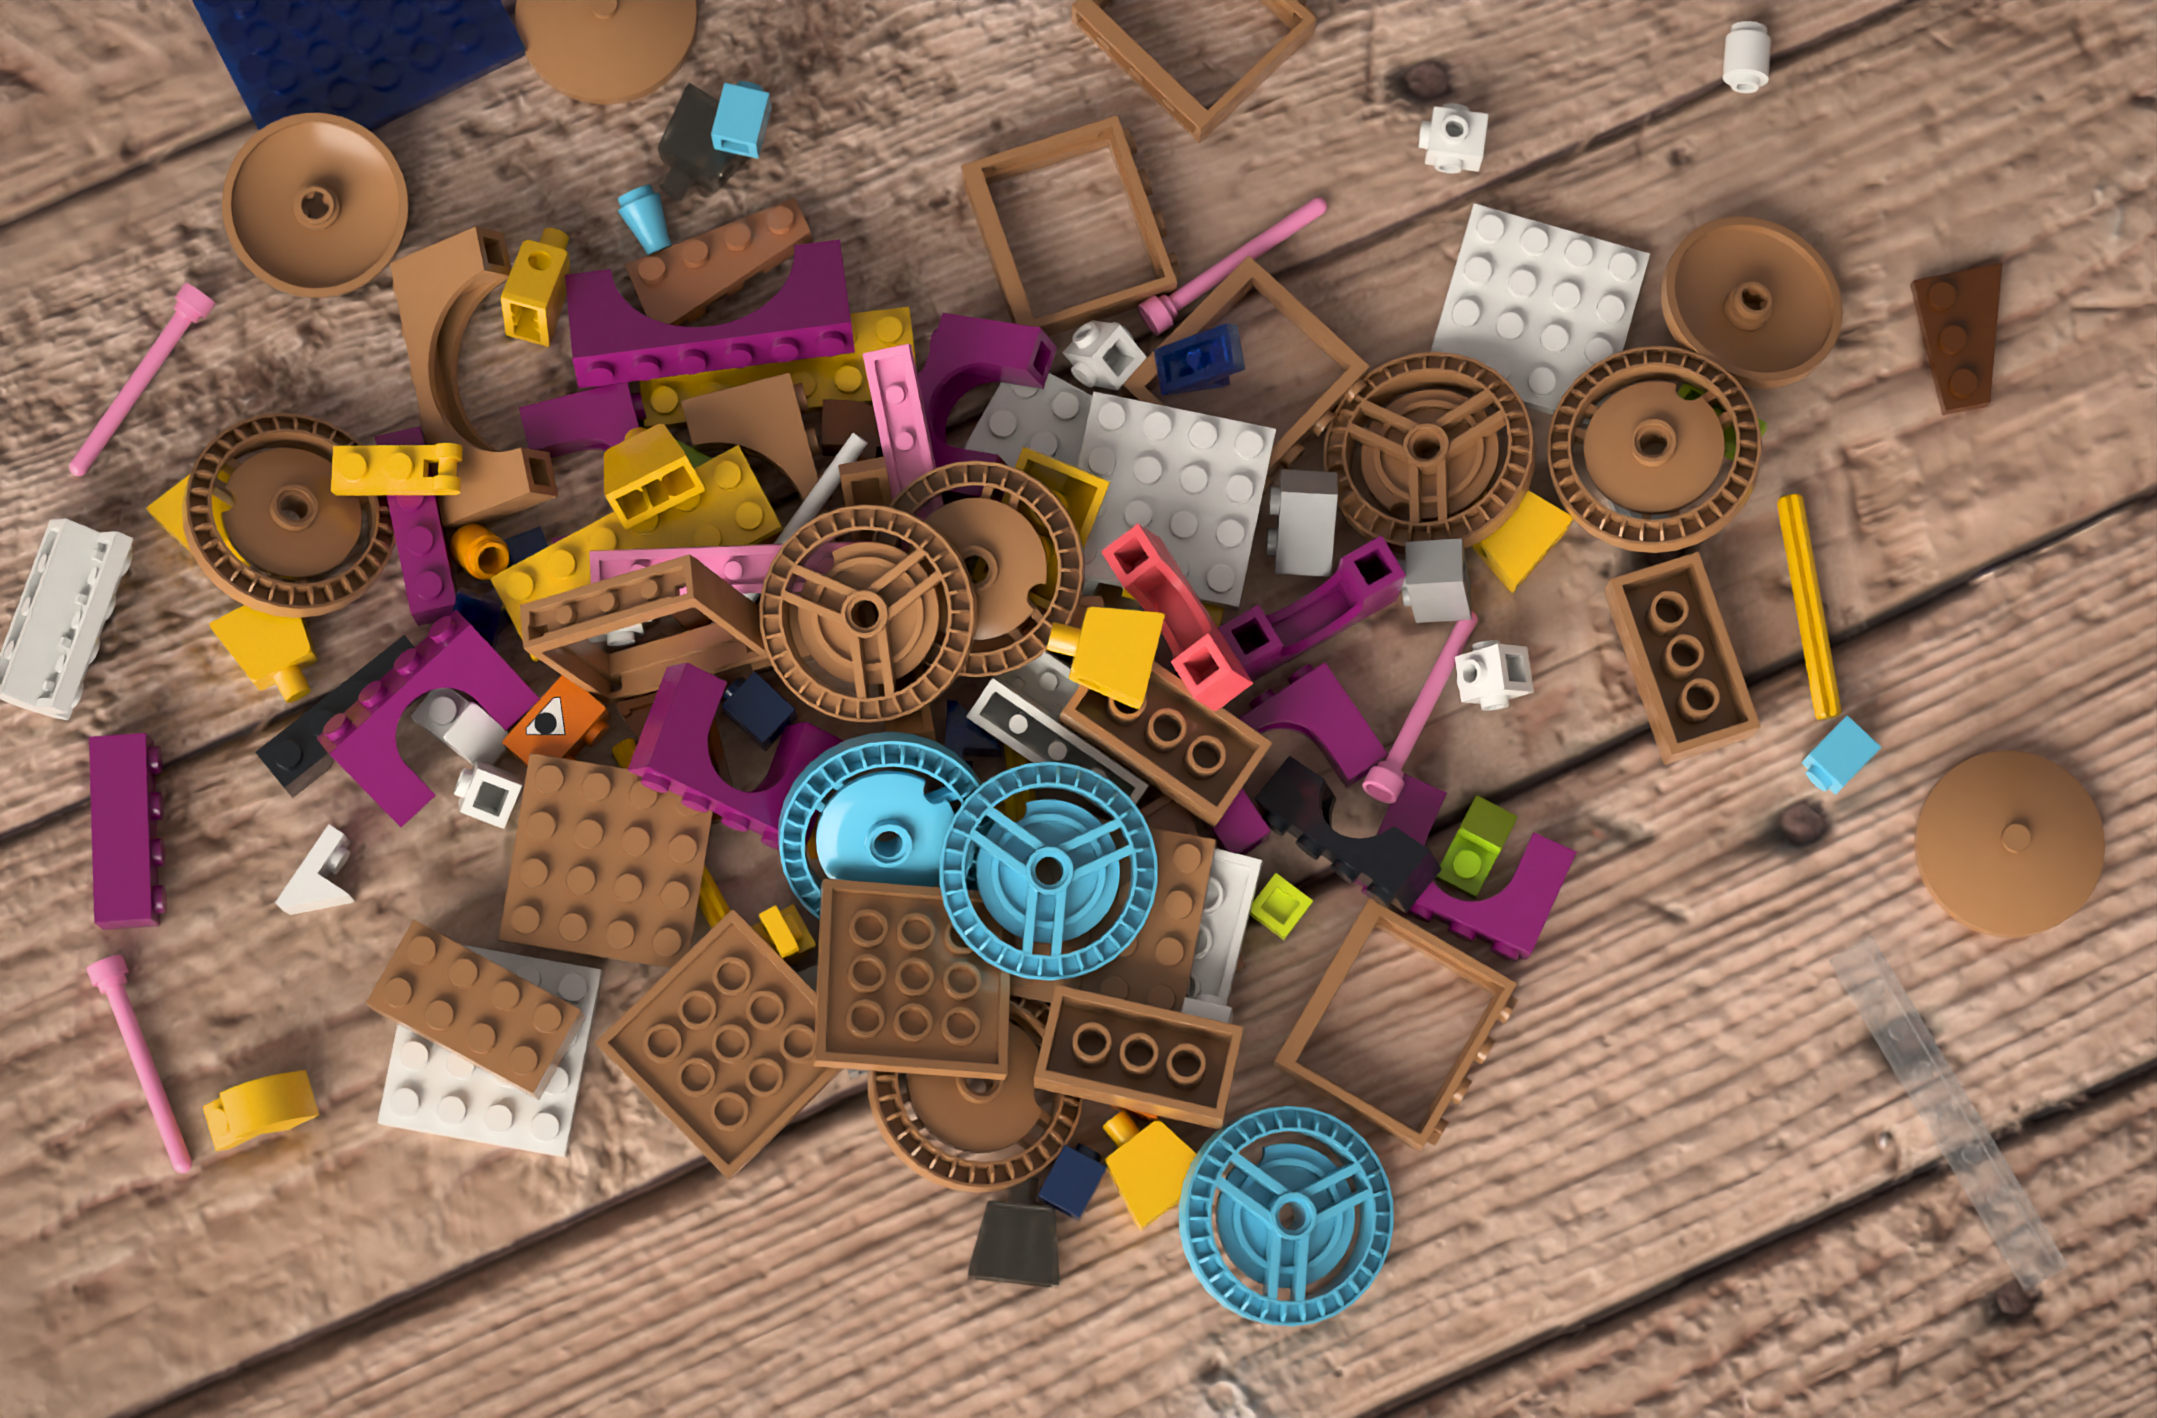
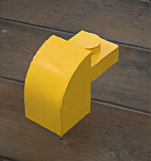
M794 904L781 911L778 910L776 905L759 914L760 922L751 926L789 966L801 960L816 947V943Z
M306 1070L275 1074L237 1085L220 1092V1098L203 1106L216 1151L231 1149L260 1134L289 1130L319 1115Z

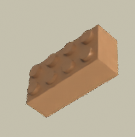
M1699 552L1610 579L1604 590V595L1664 765L1752 738L1761 726Z
M1153 661L1144 702L1140 709L1132 708L1080 685L1062 710L1058 719L1066 727L1213 828L1273 743L1222 707L1214 711L1195 700L1180 678L1155 661Z
M414 919L366 1001V1004L373 1011L537 1100H540L586 1018L581 1009Z
M1055 985L1035 1070L1034 1088L1222 1129L1244 1027Z

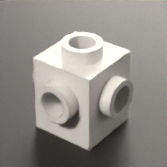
M1449 103L1444 104L1442 107L1434 106L1431 120H1422L1418 148L1426 149L1425 164L1434 165L1436 170L1444 173H1459L1462 169L1479 172L1483 159L1489 114L1471 112L1467 106Z
M1095 320L1082 325L1072 337L1073 342L1063 352L1073 365L1071 372L1082 384L1087 387L1097 386L1118 390L1147 358L1133 341L1134 339L1130 332L1121 324Z
M1498 640L1475 643L1472 645V652L1455 656L1457 685L1460 690L1461 702L1481 704V710L1485 711L1498 710L1508 707L1509 699L1534 692L1528 648L1526 646L1500 644Z

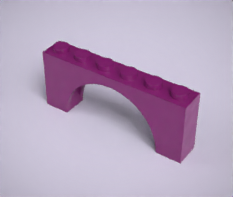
M840 239L794 245L793 266L787 281L780 291L765 305L749 315L714 326H675L643 315L621 296L615 286L611 269L566 274L572 359L578 388L601 387L616 383L639 380L647 381L655 378L686 374L693 375L701 372L732 368L739 369L747 366L778 362L785 363L793 360L855 353Z

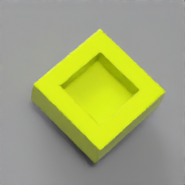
M1275 873L1253 901L1250 915L1282 940H1285L1312 905L1313 900Z

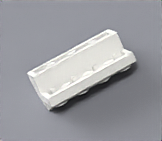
M67 518L49 521L0 652L1 700L49 717L69 720L73 708L78 704L84 689L83 680L89 664L98 653L100 647L99 637L105 621L114 610L116 604L115 594L119 583L131 564V551L133 548L131 544L134 538L118 531L98 532Z
M1046 651L1041 657L1027 665L995 675L967 714V718L1032 763L1047 761L1069 763L1096 772L1112 781L1136 805L1149 786V783L1058 721L1062 710L1081 685L1069 679L1070 665L1051 652ZM1085 798L1087 801H1089L1090 803H1092L1093 805H1095L1096 807H1098L1099 809H1101L1103 812H1105V811H1104L1102 808H1100L1096 803H1094L1093 801H1091V800Z

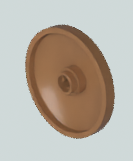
M516 0L515 21L523 52L529 64L544 82L572 99L591 104L612 105L643 98L661 88L674 77L692 50L698 27V9L696 0Z
M302 113L270 123L260 129L242 146L231 163L225 178L222 194V215L227 236L233 249L245 266L269 286L290 295L312 299L331 298L362 288L379 276L391 263L406 233L409 217V197L403 173L396 159L376 135L360 124L341 116L326 113Z
M1727 217L1698 227L1679 244L1667 263L1661 282L1663 315L1679 347L1698 353L1718 363L1735 377L1742 387L1772 389L1802 380L1823 362L1835 345L1840 333L1843 315L1842 300L1838 284L1831 269L1822 256L1802 237L1768 220L1754 217Z
M2002 750L1971 757L1955 766L1936 783L1919 811L1914 834V849L1918 870L1924 885L1935 902L1949 916L1979 933L2001 938H2020L2037 935L2058 926L2083 906L2095 889L2101 875L2105 856V838L2096 805L2083 785L2072 774L2055 762L2042 756L2022 751Z

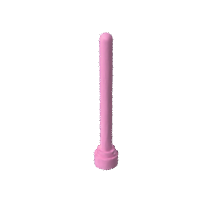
M1321 197L1312 199L1169 296L1162 294L1159 297L1155 295L1149 297L1137 305L1142 320L1154 335H1160L1173 326V320L1178 317L1177 312L1224 281L1248 255L1253 260L1257 259L1326 212L1327 202Z
M184 283L175 296L177 303L173 309L176 310V313L71 461L70 471L72 474L83 476L87 473L191 322L196 324L200 318L206 319L216 303L203 292L188 283Z
M1471 610L1472 620H1458L1386 760L1370 768L1362 788L1372 798L1388 804H1393L1397 801L1404 787L1402 768L1456 665L1455 656L1461 655L1477 624L1478 617L1474 611Z
M122 954L107 957L86 968L93 987H99L101 994H107L173 1167L179 1173H186L192 1167V1159L124 987L128 984L126 975L129 974V970Z

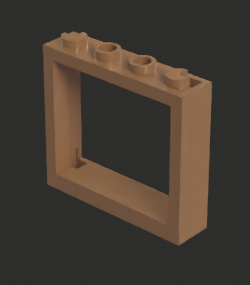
M1076 0L1071 8V21L1198 143H1201L1314 34L1317 20L1314 16L1315 13L1306 6V0H1260L1291 31L1209 110H1206L1102 10L1112 0Z
M1118 115L961 165L962 182L1012 323L1040 327L1049 337L1091 322V320L1098 321L1135 309L1137 305L1153 295L1156 297L1162 294L1169 296L1176 291L1177 279L1182 278L1178 267V259L1174 252L1168 254L1162 241V238L1167 236L1163 217L1159 210L1154 212L1151 210L1147 196L1152 195L1148 175L1144 168L1137 170L1132 157L1133 154L1137 153L1134 136H1131L1129 128L1122 129ZM1108 146L1156 280L1034 319L987 185Z
M1248 255L1132 373L1121 386V397L1165 406L1151 391L1254 287L1346 371L1273 445L1263 495H1265L1274 483L1270 477L1282 465L1289 469L1299 460L1306 450L1302 444L1313 433L1320 437L1328 430L1329 424L1337 418L1334 412L1341 400L1346 397L1347 402L1351 404L1355 400L1354 395H1360L1369 385L1362 378L1368 374L1370 366Z
M691 554L520 605L523 649L606 705L658 690L668 666L688 662L710 674H715L769 658L765 651L760 630L759 606ZM686 587L687 593L680 595V589ZM693 607L715 622L612 654H607L587 640ZM611 682L622 684V690L612 692Z
M1369 898L1274 1060L1272 1067L1421 1152L1427 1142L1433 1146L1437 1144L1449 1123L1441 1118L1448 1104L1451 1101L1459 1105L1472 1083V1080L1465 1077L1472 1062L1476 1061L1482 1065L1496 1040L1489 1037L1488 1034L1495 1022L1499 1020L1505 1024L1518 1002V999L1511 995L1517 983ZM1375 927L1493 994L1491 1001L1417 1130L1297 1061Z

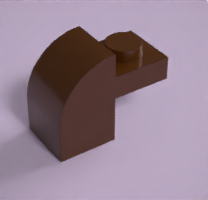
M823 399L821 429L823 456H836L854 432L868 442L857 458V461L884 457L873 406L854 400Z

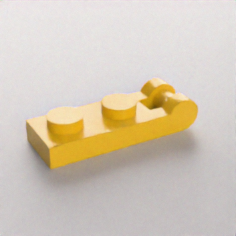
M438 443L435 445L333 446L331 492L336 496L460 494L461 478L457 477V463L462 461L463 446L454 443ZM429 463H439L437 476L428 477Z

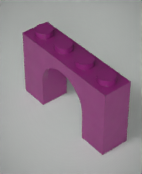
M949 313L942 314L938 328L933 331L930 338V352L924 369L918 374L936 468L951 463L967 461H986L1007 465L998 454L956 448L948 445L946 440L947 419L956 402L966 392L981 384L1003 382L1044 389L1057 346L1042 328ZM966 486L942 494L943 504L946 505L966 498H980L984 486ZM996 488L992 500L1001 502L1005 491Z
M628 382L609 384L519 407L528 448L549 452L550 458L583 450L606 452L607 449L623 442L626 434L631 429L640 427L638 421L647 419L640 392L631 394ZM571 534L553 538L552 543L554 544Z
M1381 535L1342 557L1336 573L1303 598L1269 615H1265L1260 605H1257L1219 626L1218 629L1252 682L1397 601L1406 575Z
M457 610L450 616H444L436 621L425 639L415 648H410L400 654L395 660L393 668L379 681H373L368 684L359 694L358 700L344 713L333 716L324 726L323 732L316 738L332 758L400 827L404 826L436 796L400 757L396 746L398 721L406 707L414 699L438 688H454L464 691L476 699L505 731L540 700Z
M688 662L668 666L637 743L628 771L642 777L641 784L645 787L661 793H667L669 790L681 796V803L686 807L699 812H708L710 810L723 816L721 822L724 825L738 831L747 832L749 829L762 835L761 842L779 850V818L784 800L794 781L809 763L826 750L844 740L808 722L787 725L784 728L771 766L763 781L750 792L737 790L720 778L711 763L708 753L710 726L727 682ZM816 809L809 820L805 835V845L808 844L819 811Z
M1325 662L1315 669L1311 664L1302 667L1287 679L1291 685L1277 694L1272 689L1265 691L1249 703L1252 710L1238 718L1260 734L1272 730H1290L1306 736L1317 745L1346 788L1365 777L1371 767L1377 766L1381 761H1385L1388 756L1378 738ZM1241 788L1214 828L1200 819L1212 839H1216V844L1220 850L1240 855L1249 853L1267 841L1271 834V830L1243 788Z
M1404 773L1402 779L1404 787L1397 801L1393 804L1390 803L1376 835L1395 826L1425 846L1428 834L1447 793ZM1533 832L1510 883L1497 895L1481 901H1463L1447 895L1432 881L1407 914L1427 923H1430L1432 918L1449 925L1447 931L1462 940L1473 942L1476 937L1492 945L1491 952L1506 960L1516 962L1518 957L1527 960L1534 949L1577 851ZM1356 879L1355 883L1363 886L1361 892L1370 897L1365 891L1367 886Z

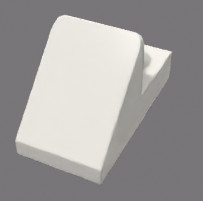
M451 688L432 690L411 715L415 722L471 765L478 759L494 766L506 752L502 741L509 732L505 731L473 701L471 703Z
M328 824L275 903L284 912L293 915L355 901L350 894L326 879L330 872L334 875L337 874L349 858L350 851L347 847L351 841L346 835Z

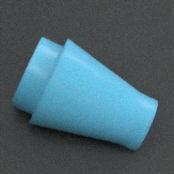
M651 185L631 190L617 199L621 207L618 213L643 246L647 255L673 246L668 235L660 193H654Z

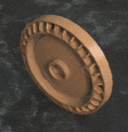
M1648 346L1632 348L1613 354L1592 365L1572 383L1562 396L1553 414L1548 432L1547 458L1553 486L1562 505L1574 521L1588 533L1609 545L1629 551L1647 553L1676 551L1696 545L1717 534L1737 516L1748 502L1757 483L1761 466V431L1757 413L1746 391L1735 377L1718 363L1698 353L1677 347ZM1661 379L1677 381L1691 385L1705 393L1695 400H1685L1677 395V384L1650 381L1621 389L1610 396L1600 407L1595 406L1605 396L1622 386L1644 380ZM1716 403H1718L1720 408L1724 411V413L1718 417L1712 409V406H1714ZM1585 417L1590 419L1587 430L1580 428ZM1732 425L1736 436V453L1726 480L1716 493L1702 505L1680 515L1679 510L1701 498L1718 477L1725 453L1723 431ZM1575 442L1584 445V458L1588 474L1601 494L1625 510L1642 514V519L1618 514L1603 506L1590 495L1581 483L1573 465ZM1651 443H1660L1666 447L1658 455H1649L1643 452V449ZM1670 513V518L1652 520V515Z
M1444 352L1416 353L1397 358L1372 370L1362 379L1369 385L1360 395H1354L1355 400L1351 404L1347 402L1346 397L1341 400L1334 412L1337 418L1329 424L1325 436L1323 452L1325 472H1337V507L1346 521L1369 541L1382 535L1391 551L1405 555V542L1462 538L1464 549L1488 538L1502 527L1519 508L1529 490L1535 471L1536 442L1534 429L1523 400L1502 375L1476 359ZM1420 387H1456L1475 394L1474 397L1469 399L1461 394L1447 390H1423L1405 395L1393 401L1385 408L1381 407L1390 399ZM1491 405L1497 412L1489 417L1483 409ZM1369 418L1374 419L1368 430L1363 428ZM1507 426L1508 450L1503 470L1491 490L1483 499L1472 506L1487 491L1495 477L1500 455L1496 431ZM1356 441L1362 443L1361 469L1370 492L1389 511L1399 506L1410 507V522L1383 514L1373 508L1357 491L1352 474V458ZM1427 449H1439V452L1433 458H1419L1422 452ZM1438 520V521H1436V522H1424V523H1422V521Z
M291 413L263 414L242 420L223 430L206 446L196 460L184 490L182 503L185 536L190 551L202 571L219 589L232 599L253 610L274 616L292 618L320 616L340 610L359 599L373 586L384 570L396 543L387 495L336 496L331 492L333 446L365 445L348 432L327 421L307 415ZM264 448H275L257 453L248 458L247 460H245L243 463H240L236 460L242 457L243 455L253 451H257ZM222 471L230 475L227 484L217 478ZM212 495L232 507L230 510L221 513L224 531L233 548L249 564L267 573V577L245 565L226 546L217 530L213 517ZM365 509L369 532L367 546L362 557L348 570L334 578L316 583H308L309 578L318 577L330 572L349 556L360 534L361 510ZM281 510L295 512L300 520L287 518ZM280 578L295 579V583L282 582Z
M967 461L951 463L933 469L913 480L896 495L889 507L916 515L931 500L945 492L966 486H984L980 498H966L953 501L940 507L925 519V521L932 524L949 539L963 558L965 565L969 558L974 555L981 556L988 564L989 571L987 577L980 583L972 581L977 599V626L974 640L991 639L1009 633L1016 641L998 650L970 651L965 666L958 674L959 676L984 677L999 675L1019 669L1041 657L1048 651L1046 649L1053 622L1068 626L1071 624L1079 607L1085 583V555L1081 536L1072 515L1060 498L1043 482L1023 470L1002 463ZM996 488L1011 493L1008 505L992 500ZM1021 500L1038 514L1048 528L1055 545L1058 560V579L1054 597L1045 614L1028 595L1033 586L1041 583L1046 584V552L1036 529L1024 515L1018 512ZM875 530L872 542L900 548L902 539L896 535ZM911 543L907 552L909 555L917 550ZM927 557L919 562L929 576L936 571ZM941 581L935 585L940 605L938 629L946 633L948 602ZM1031 615L1038 624L1025 635L1018 626ZM935 639L931 650L922 662L930 667L938 656L943 643Z
M857 505L842 507L819 515L803 525L783 544L771 562L763 582L759 604L760 630L765 651L774 670L786 686L803 702L826 715L846 721L866 723L887 721L920 710L936 700L952 685L965 666L974 643L977 626V599L971 575L963 558L949 539L932 524L912 513L889 506ZM876 530L900 537L917 548V550L909 555L905 551L888 544L860 542L833 551L834 564L826 574L804 566L807 560L821 546L838 536L852 531ZM925 557L936 569L930 576L919 563ZM797 576L806 579L800 595L792 592ZM942 581L948 602V625L943 645L930 668L917 681L897 692L896 680L915 669L927 656L934 644L940 623V605L935 585ZM865 600L873 602L879 611L878 620L872 627L863 625L858 618V608ZM790 603L798 606L800 633L811 656L833 676L854 683L856 695L840 691L827 684L803 660L793 640L790 627ZM884 683L885 696L870 697L868 685Z
M1010 996L1009 1018L1018 1022L1026 1029L1041 1047L1050 1006L1042 1001ZM1010 1021L1008 1074L1005 1080L983 1079L986 1085L984 1093L972 1090L967 1083V1077L906 1073L907 1092L900 1095L898 1072L872 1070L867 1072L868 1097L873 1118L882 1137L895 1155L911 1170L935 1184L953 1190L974 1193L1000 1191L1016 1186L1041 1172L1060 1154L1064 1145L1073 1136L1081 1116L1084 1099L1053 1092L1050 1115L1036 1104L1034 1098L1036 1090L1034 1088V1075L1039 1051L1026 1033ZM911 1104L917 1117L916 1120H910L904 1106ZM1035 1124L1044 1129L1038 1139L1028 1133ZM926 1129L943 1144L968 1153L996 1152L1015 1143L1026 1150L1016 1156L999 1161L979 1162L965 1160L950 1155L934 1146L919 1131Z

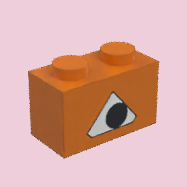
M561 675L503 739L502 744L506 751L526 768L530 753L578 761L575 757L586 744L593 747L606 734L609 729V725L606 722L611 717L607 708L591 694Z

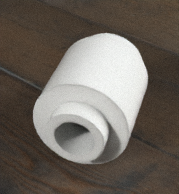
M1752 21L1738 22L1731 26V33L1726 36L1723 81L1731 85L1734 91L1752 93L1768 82L1771 38L1767 35V27L1765 25Z

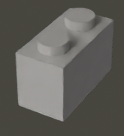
M1281 469L1280 487L1271 486L1269 515H1277V528L1268 527L1266 555L1275 556V574L1331 577L1338 499L1337 472Z
M1462 538L1405 542L1406 559H1398V563L1406 575L1401 588L1404 607L1412 606L1415 622L1472 620L1471 577Z

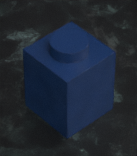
M755 671L747 680L743 676L739 677L723 695L726 699L722 704L725 715L765 752L782 735L785 726L792 725L798 718L795 708Z
M1077 1143L1075 1149L1064 1145L1038 1193L1037 1200L1080 1222L1106 1173L1107 1167L1100 1164L1103 1156L1080 1143Z

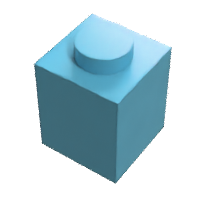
M739 81L737 85L724 83L711 132L714 149L759 159L772 109L769 92H764L761 86L747 81Z
M1847 715L1811 751L1802 764L1808 769L1805 772L1806 776L1815 786L1822 791L1829 789L1836 795L1882 747Z

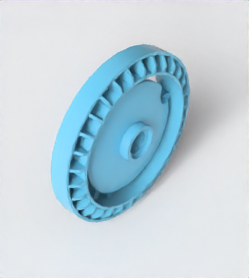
M899 732L870 733L845 740L826 750L809 763L794 781L784 800L780 814L778 845L783 872L791 890L802 905L820 920L822 880L812 869L805 854V835L809 820L815 809L821 812L816 829V849L820 864L829 879L934 887L939 882V859L943 839L952 818L958 811H953L949 802L959 799L963 804L982 785V782L972 768L954 751L934 740L915 734ZM894 766L911 768L927 773L946 786L924 794L925 779L900 771L873 772L860 776L850 782L847 778L873 768ZM831 789L837 790L830 800L824 798ZM985 815L975 830L986 836L994 825V821ZM886 831L897 833V836L891 841L882 842L876 839L879 834ZM970 840L965 860V882L967 890H978L976 864L980 846Z
M1047 761L1024 764L1003 771L984 782L964 801L952 818L943 839L939 859V885L944 907L953 927L967 946L984 961L998 969L1022 978L1051 981L1074 978L1095 971L1115 959L1132 943L1144 926L1154 902L1158 882L1157 855L1154 841L1142 813L1130 797L1112 781L1092 770L1069 763ZM1029 789H1064L1093 801L1113 821L1102 825L1096 817L1083 808L1060 800L1045 799L1025 803L1026 813L1017 822H1013L995 809L994 806L1011 795ZM986 815L995 823L986 836H983L975 829ZM1119 828L1127 846L1116 850L1109 833ZM970 840L980 846L976 864V878L981 899L988 912L999 925L1023 939L1022 951L1001 941L988 930L972 906L965 882V860ZM1129 855L1131 880L1128 896L1119 916L1112 926L1094 942L1082 949L1061 954L1063 941L1071 940L1086 933L1108 912L1119 885V860ZM1042 858H1052L1060 865L1061 876L1053 885L1043 884L1036 877L1035 867ZM1033 942L1051 943L1050 956L1032 954Z
M1276 1106L1261 1108L1240 1115L1222 1126V1129H1218L1203 1144L1191 1162L1182 1185L1179 1202V1232L1184 1253L1193 1273L1205 1290L1221 1305L1241 1317L1269 1325L1300 1326L1317 1323L1337 1315L1355 1303L1371 1286L1382 1269L1390 1248L1394 1226L1393 1198L1389 1181L1379 1158L1369 1144L1348 1124L1330 1114L1306 1107ZM1284 1131L1296 1132L1312 1137L1326 1145L1340 1158L1344 1166L1337 1168L1323 1154L1309 1147L1297 1144L1281 1143L1262 1147V1157L1256 1165L1240 1155L1239 1152L1256 1139L1266 1135ZM1231 1163L1234 1167L1226 1179H1224L1221 1174L1227 1165ZM1350 1176L1357 1189L1354 1193H1351L1349 1185L1345 1180ZM1216 1188L1220 1191L1216 1205V1227L1221 1245L1230 1261L1239 1271L1250 1279L1263 1284L1262 1295L1249 1289L1239 1281L1226 1266L1218 1251L1212 1230L1211 1213ZM1286 1203L1294 1211V1220L1288 1228H1284L1279 1220L1280 1209ZM1360 1204L1359 1234L1351 1257L1342 1271L1330 1283L1318 1291L1305 1296L1306 1285L1328 1274L1344 1256L1354 1230V1206ZM1278 1288H1290V1299L1277 1300Z

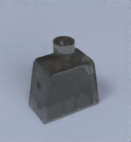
M690 82L686 86L658 146L661 161L671 167L659 184V187L667 195L678 201L683 200L694 183L710 193L717 192L751 158L714 149L711 132L719 101Z
M1030 1177L1020 1184L1009 1187L1008 1202H987L968 1268V1279L1059 1289L1060 1277L1055 1208L1036 1205L1039 1178Z

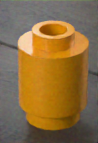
M477 523L466 524L460 527L451 538L450 554L452 559L475 578L489 580L492 576L507 568L509 549L506 543L485 526Z

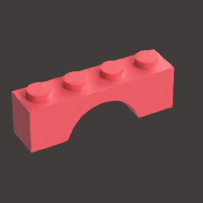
M1137 523L1101 551L1124 589L1136 599L1145 611L1165 614L1161 633L1173 655V660L1170 662L1195 700L1217 711L1253 684L1160 537Z

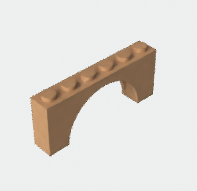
M475 226L391 262L393 292L398 302L402 322L401 332L407 346L411 366L410 376L415 386L420 411L419 421L424 431L426 445L454 443L463 446L462 461L457 463V477L461 478V493L457 495H437L442 525L460 528L466 524L477 523L484 526L559 497L550 453L522 447L501 452L492 447L471 425L459 394L457 381L458 354L467 323L484 297L500 283L507 280L511 272L504 233ZM430 463L433 477L438 475L439 463Z
M790 372L681 401L695 450L699 452L706 450H730L739 445L743 453L765 461L784 475L793 485L802 502H804L824 474V472L816 473L812 456L821 454L814 427L805 429L800 413L809 410L802 383L793 385ZM825 505L816 517L827 513ZM843 535L838 536L829 542L844 541ZM790 603V627L795 645L805 662L814 660L800 633L798 606ZM859 606L858 618L863 625L867 626L862 606ZM769 658L751 663L752 671H755L757 674L774 670Z

